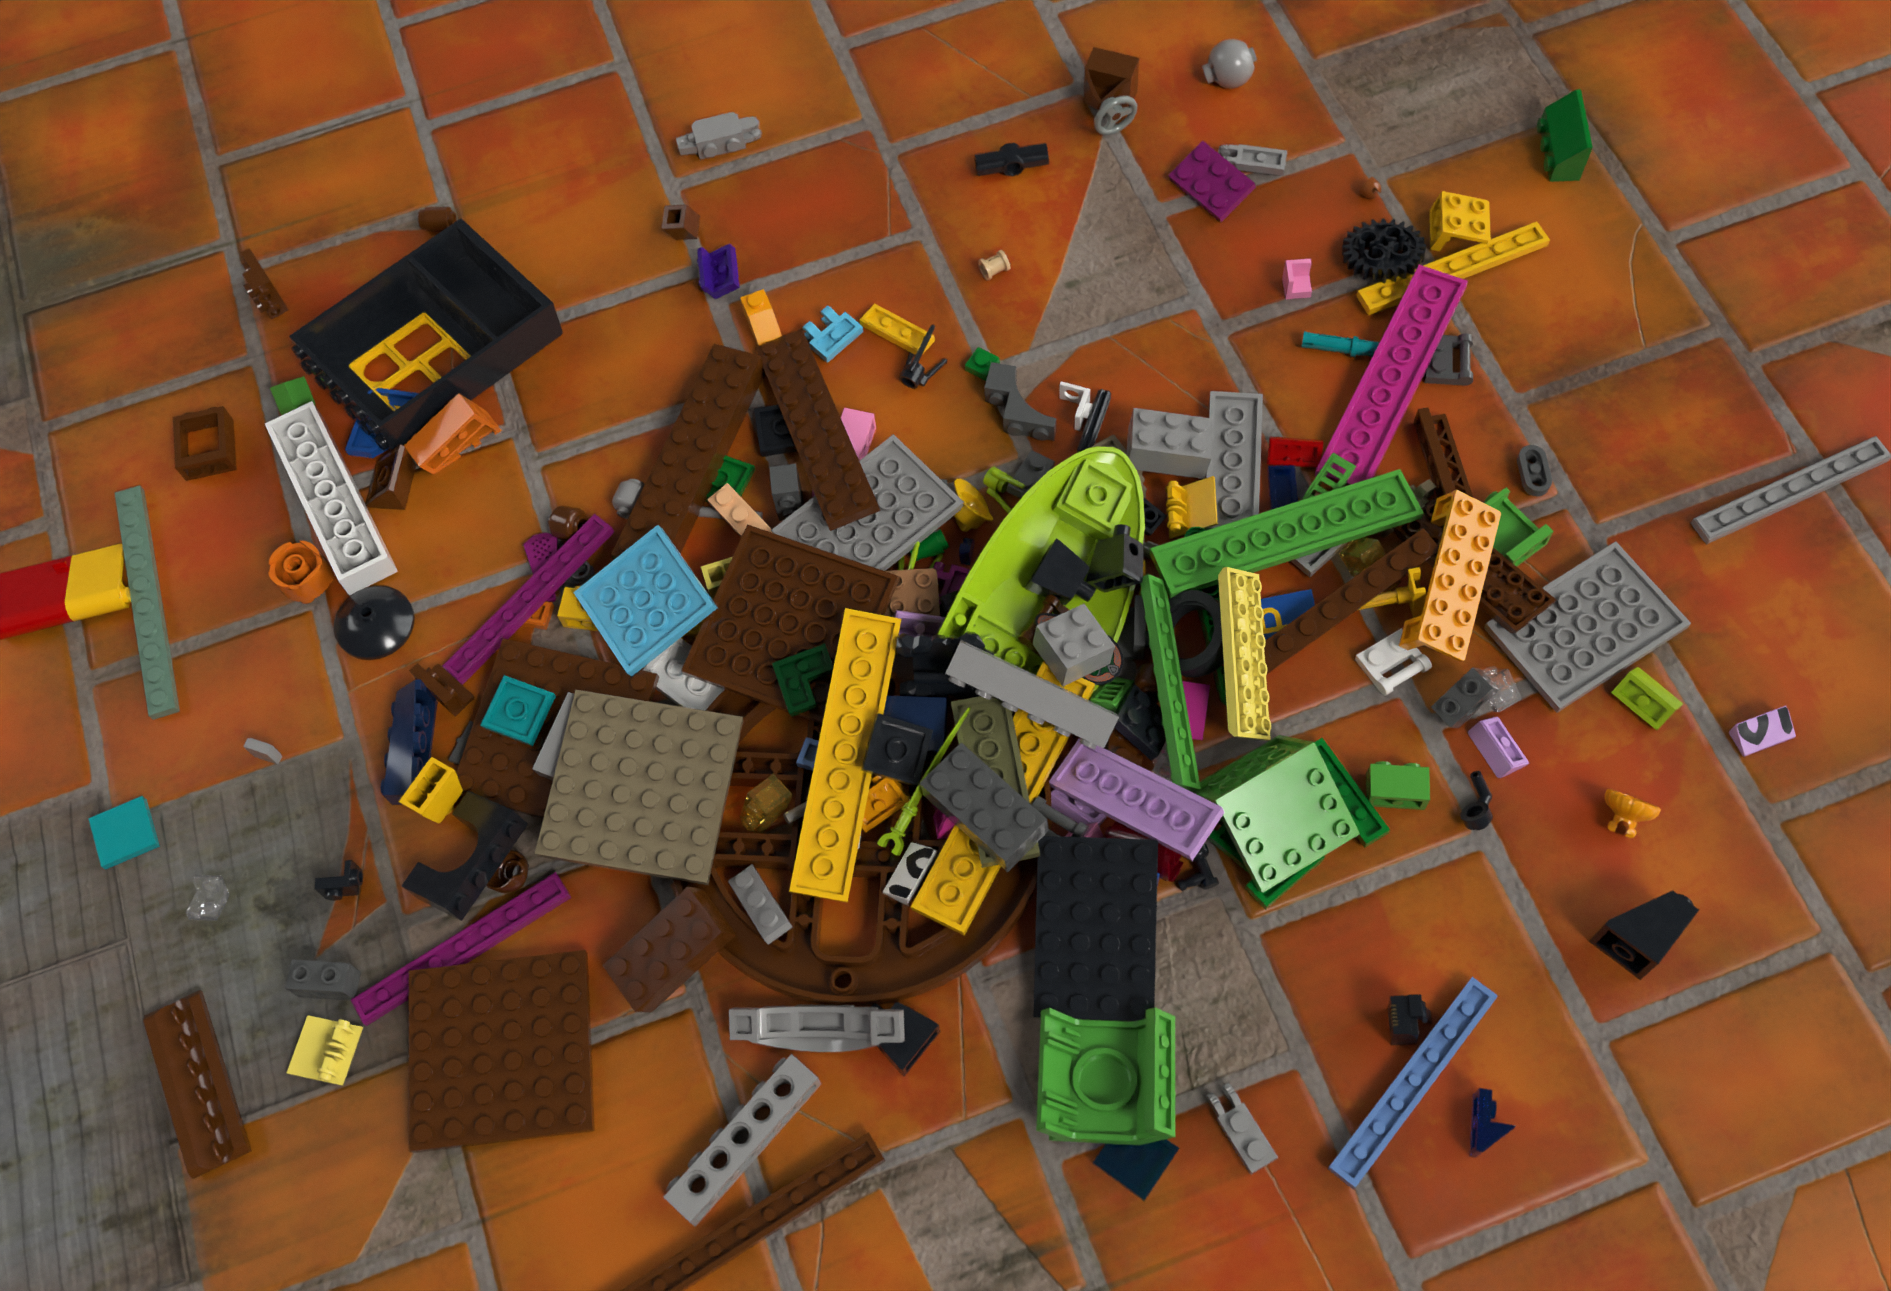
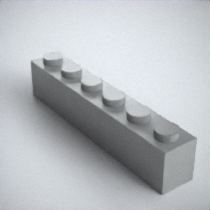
M960 640L945 674L950 675L948 679L950 682L961 687L969 684L976 688V694L989 700L994 696L1002 700L1001 705L1011 711L1017 712L1018 708L1029 713L1027 718L1042 725L1044 721L1055 725L1054 731L1066 737H1069L1072 733L1081 738V744L1094 750L1097 746L1105 747L1119 719L1117 713L963 640Z

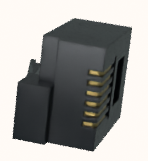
M1421 994L1390 996L1388 1017L1391 1045H1416L1419 1036L1418 1020H1421L1422 1023L1428 1022L1432 1024L1431 1011L1426 1007L1425 1002L1422 1001Z

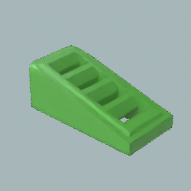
M1332 453L1302 499L1313 497L1316 491L1321 494L1329 492L1320 486L1322 482L1334 488L1333 490L1344 487L1357 466ZM1336 463L1346 469L1345 473L1342 474L1332 468V465ZM1328 472L1339 478V482L1336 483L1327 478Z
M1116 677L1112 682L1100 685L1090 701L1115 713L1128 689L1133 686L1134 680Z

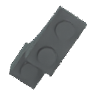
M991 362L984 387L985 402L996 406L1006 405L1003 416V432L1013 436L1023 435L1042 441H1054L1056 418L1037 412L1024 401L1016 385V366Z

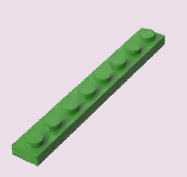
M1147 574L1143 576V581L1140 583L1141 597L1144 603L1145 622L1150 639L1149 647L1153 657V672L1156 676L1157 697L1161 706L1162 726L1167 743L1166 751L1171 767V780L1176 785L1191 792L1201 790L1167 588L1163 579Z

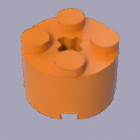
M307 541L293 544L291 542L284 543L272 553L269 559L270 569L268 573L270 579L287 598L303 604L311 603L315 598L324 593L334 578L329 563L319 550Z

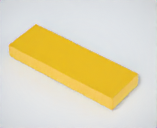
M875 303L859 319L860 325L914 355H916L927 333L924 329ZM933 334L924 352L934 343L935 337Z

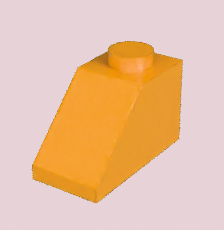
M764 289L740 297L744 315L758 346L782 337Z

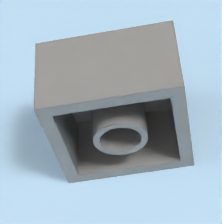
M1085 604L1037 625L1032 643L1062 687L1109 665L1115 648L1113 642Z

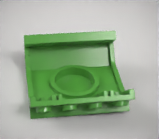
M1155 1007L1147 1009L1146 1019L1139 1021L1081 1020L1051 1008L1041 1010L1036 1131L1049 1135V1141L1142 1145L1174 1138L1175 1016Z

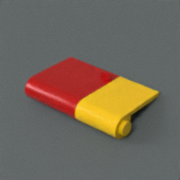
M122 543L0 573V640L129 608L131 602L130 588L125 587L122 583L124 565Z

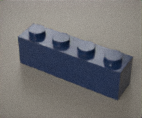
M421 679L414 680L398 690L396 701L391 706L393 723L392 727L388 729L390 745L389 752L384 757L386 775L385 779L381 781V793L392 805H403L399 800L431 758L438 701Z

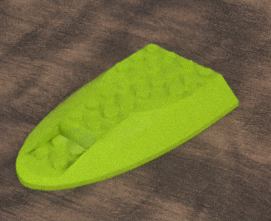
M1097 446L1078 452L1049 470L1022 496L984 546L960 587L937 635H944L945 638L950 635L960 637L967 631L975 632L985 644V648L992 651L994 656L1036 675L1044 660L1023 645L1018 637L1023 630L1028 629L1044 606L1043 601L1046 597L1025 589V586L1048 547L1057 538L1090 567L1096 544L1100 540L1113 537L1114 527L1118 524L1129 526L1131 528L1130 537L1141 542L1143 545L1145 531L1143 491L1138 472L1128 456L1114 447ZM1135 585L1106 593L1096 588L1089 602L1074 595L1072 600L1064 606L1071 610L1085 604L1105 633L1117 643L1128 614ZM1095 685V689H1094V691L1092 692V694H1091V696H1090V698H1089V701H1090L1092 695H1093V694L1096 692V690L1098 689L1099 685Z

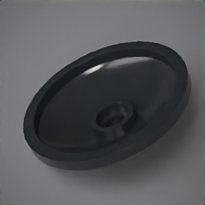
M388 586L367 587L352 594L340 606L334 620V635L338 644L349 655L363 660L380 659L396 652L408 640L414 627V610L406 596L394 588Z

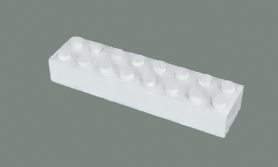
M313 401L265 423L339 583L349 596L398 572L334 438Z

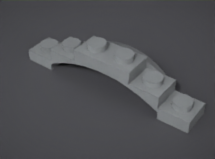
M811 1004L729 1009L730 1040H748L759 1045L809 1052L853 1051L874 1047L881 1042L901 1043L905 1041L903 1009Z

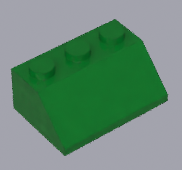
M1576 89L1545 107L1542 117L1538 118L1537 132L1541 133L1542 137L1540 149L1541 152L1545 153L1544 170L1548 172L1550 182L1580 181L1593 149L1581 89Z

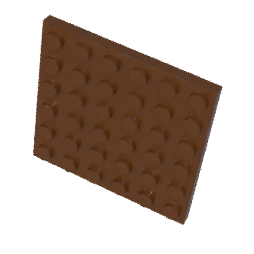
M747 524L713 599L718 608L704 619L681 672L689 677L788 712L772 663L826 644L834 666L845 608L884 615L898 584L899 577ZM832 674L809 682L818 707L797 716L819 724L823 723Z
M503 638L456 772L463 790L459 798L463 799L466 793L471 791L514 812L544 818L553 781L539 776L532 768L567 693L575 694V690L652 702L659 680L658 674L640 670L635 675L630 676L621 665ZM504 675L556 695L533 746L480 726Z
M586 950L409 971V1152L417 1153L595 1131L588 952Z

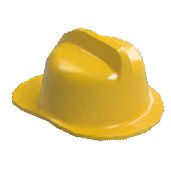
M956 479L954 487L957 496L964 502L961 510L954 515L959 528L963 532H967L971 528L977 529L986 520L992 522L993 517L981 493L966 480Z

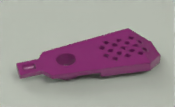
M547 532L533 535L523 544L533 575L559 550L558 539ZM554 592L553 595L547 600V602H555V601H556V594H555V592Z

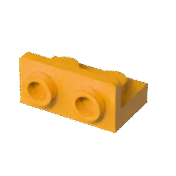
M874 774L871 776L862 829L866 833L910 801L911 795L900 782Z

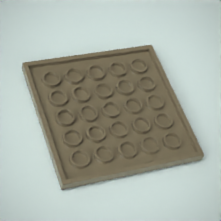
M575 690L535 855L537 857L708 885L744 721L743 717Z

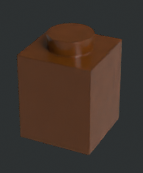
M687 204L666 205L664 207L662 229L675 240L698 238L700 215Z

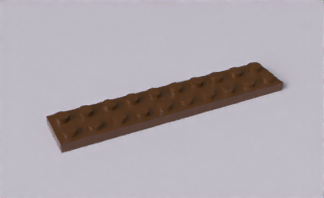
M797 330L755 347L758 355L762 358L763 368L829 530H835L879 512V505L803 330Z

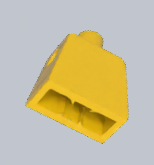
M431 757L399 802L439 824L446 815L452 812L454 804L463 790L456 771Z

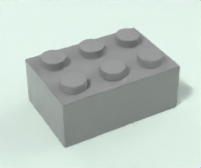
M1134 408L1128 426L1127 456L1136 470L1205 479L1212 456V418Z

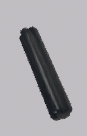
M1100 389L1097 392L1077 447V453L1091 448L1095 444L1111 400L1110 391Z

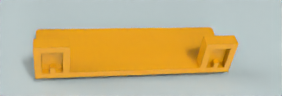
M1454 490L1437 498L1431 523L1439 527L1444 525L1422 615L1405 621L1399 643L1400 647L1410 650L1425 645L1459 662L1465 660L1500 521L1501 512L1459 490Z

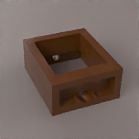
M224 406L212 407L207 410L189 412L173 417L175 468L186 481L237 470L234 420ZM218 426L220 450L189 456L188 433Z

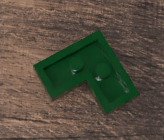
M826 644L772 663L791 717L818 707L809 682L833 673L834 666Z

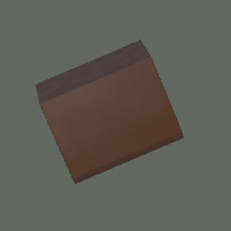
M397 446L376 462L366 500L367 507L406 509L416 464L405 446Z

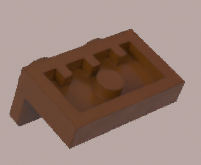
M417 663L409 670L416 680H422L435 699L454 716H457L474 700L473 694L440 664H437L432 669L428 667L425 670Z

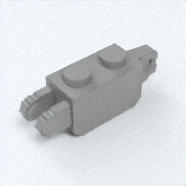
M733 112L697 120L691 125L692 133L676 138L680 155L699 153L700 159L745 149V143L757 141V139L761 138L762 133L758 127L760 124L759 120L751 116L739 119L738 114Z

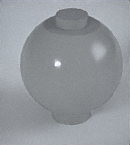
M1227 39L1218 43L1211 50L1208 63L1202 65L1208 84L1215 81L1220 87L1232 89L1242 86L1250 79L1255 68L1253 62L1257 61L1253 47L1248 49L1247 44L1243 41Z

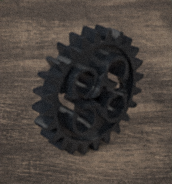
M1382 218L1381 223H1377L1372 219L1371 225L1362 222L1361 228L1354 226L1353 232H1348L1347 238L1343 240V263H1347L1348 270L1354 269V275L1362 273V279H1366L1368 276L1372 277V282H1375L1377 278H1381L1383 283L1386 282L1387 278H1391L1393 282H1396L1397 276L1406 279V273L1413 275L1415 268L1417 269L1418 265L1424 262L1426 251L1425 238L1420 237V231L1413 232L1414 226L1405 228L1404 221L1398 225L1395 224V219H1392L1390 223H1386L1384 218Z

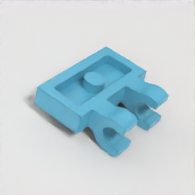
M827 305L820 311L824 316L821 320L828 326L827 328L820 331L809 321L802 329L806 331L804 335L810 341V348L828 363L863 333V326L846 312L839 316Z

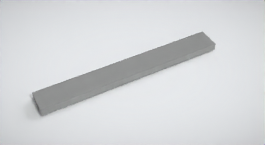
M1874 436L1700 515L1692 520L1691 525L1707 545L1882 465L1891 459V454L1877 436Z

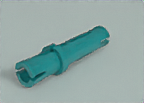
M1304 331L1301 348L1350 354L1351 357L1356 355L1373 357L1380 342L1358 339V336L1346 338Z

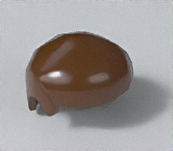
M510 850L486 885L487 888L500 893H512L520 889L528 876L529 864L526 857L518 851Z

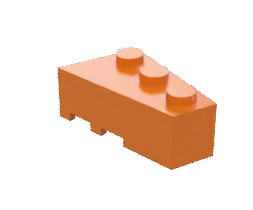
M458 393L418 433L414 434L404 446L419 467L434 475L461 457L459 453L471 445L474 448L482 444L480 442L482 438L491 432L496 435L502 430L485 409Z

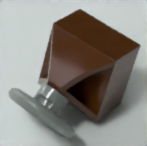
M1093 47L1084 70V102L1099 110L1094 119L1095 130L1102 135H1111L1127 127L1137 113L1135 96L1138 90L1139 58ZM1103 116L1108 121L1104 127L1101 126ZM1123 116H1126V118L1123 121L1115 125V123L1119 121Z

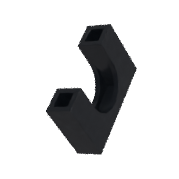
M471 791L466 793L452 813L468 828L478 832V843L471 857L462 866L449 872H439L418 862L401 885L417 899L460 921L464 919L528 825L513 810Z

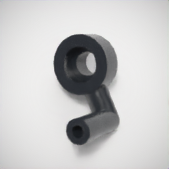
M1474 771L1470 774V778L1479 794L1477 802L1467 805L1461 811L1460 817L1467 829L1482 830L1493 819V814L1488 806L1492 799V794L1481 772Z

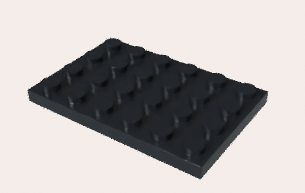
M1043 836L1038 841L1040 856H1038L1033 1017H1041V1010L1051 1008L1075 1019L1139 1021L1146 1019V1010L1155 1008L1158 841L1151 839Z

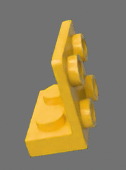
M1442 191L1429 209L1430 250L1440 251L1445 243L1450 241L1451 237L1486 244L1490 241L1488 200Z

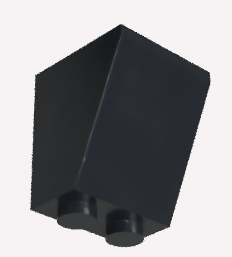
M1672 890L1608 920L1589 942L1641 980L1660 963L1699 909L1693 905V902L1688 897L1677 894Z

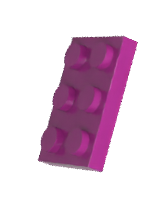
M1204 141L1168 175L1170 181L1220 222L1256 188L1255 183Z

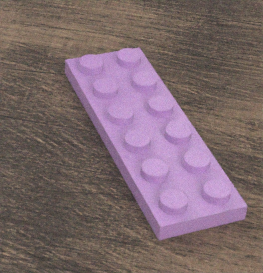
M1079 738L1050 779L1049 784L1051 787L1152 840H1157L1159 844L1193 861L1225 813L1223 808L1102 747L1097 746L1095 750L1081 744V738Z

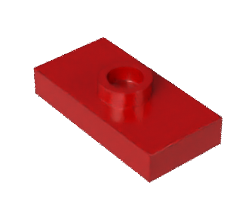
M1270 436L1267 464L1317 468L1322 459L1324 442L1323 440Z

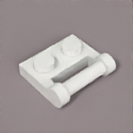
M1402 628L1357 654L1355 658L1358 665L1384 696L1393 692L1394 687L1417 673H1424L1432 668L1429 658L1422 654L1418 648L1406 650L1399 646ZM1409 658L1413 661L1412 664L1389 678L1382 676Z

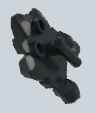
M967 631L960 637L950 635L947 638L944 635H933L930 638L921 634L912 637L902 633L897 637V655L906 658L913 657L914 680H907L900 684V696L947 698L948 695H954L957 699L962 700L979 697L980 695L975 693V687L969 684L961 687L948 680L950 675L945 674L946 669L960 640L992 655L994 654L985 648V644L975 632Z

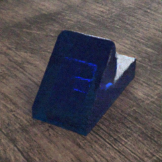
M1479 1088L1473 1094L1470 1157L1476 1158L1516 1127L1515 1125L1491 1122V1119H1495L1497 1103L1496 1100H1492V1090Z

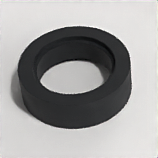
M1197 590L1183 591L1169 598L1173 629L1185 614L1194 610H1207L1214 623L1213 636L1207 648L1195 657L1179 658L1181 675L1195 678L1214 672L1224 663L1220 601L1205 592Z

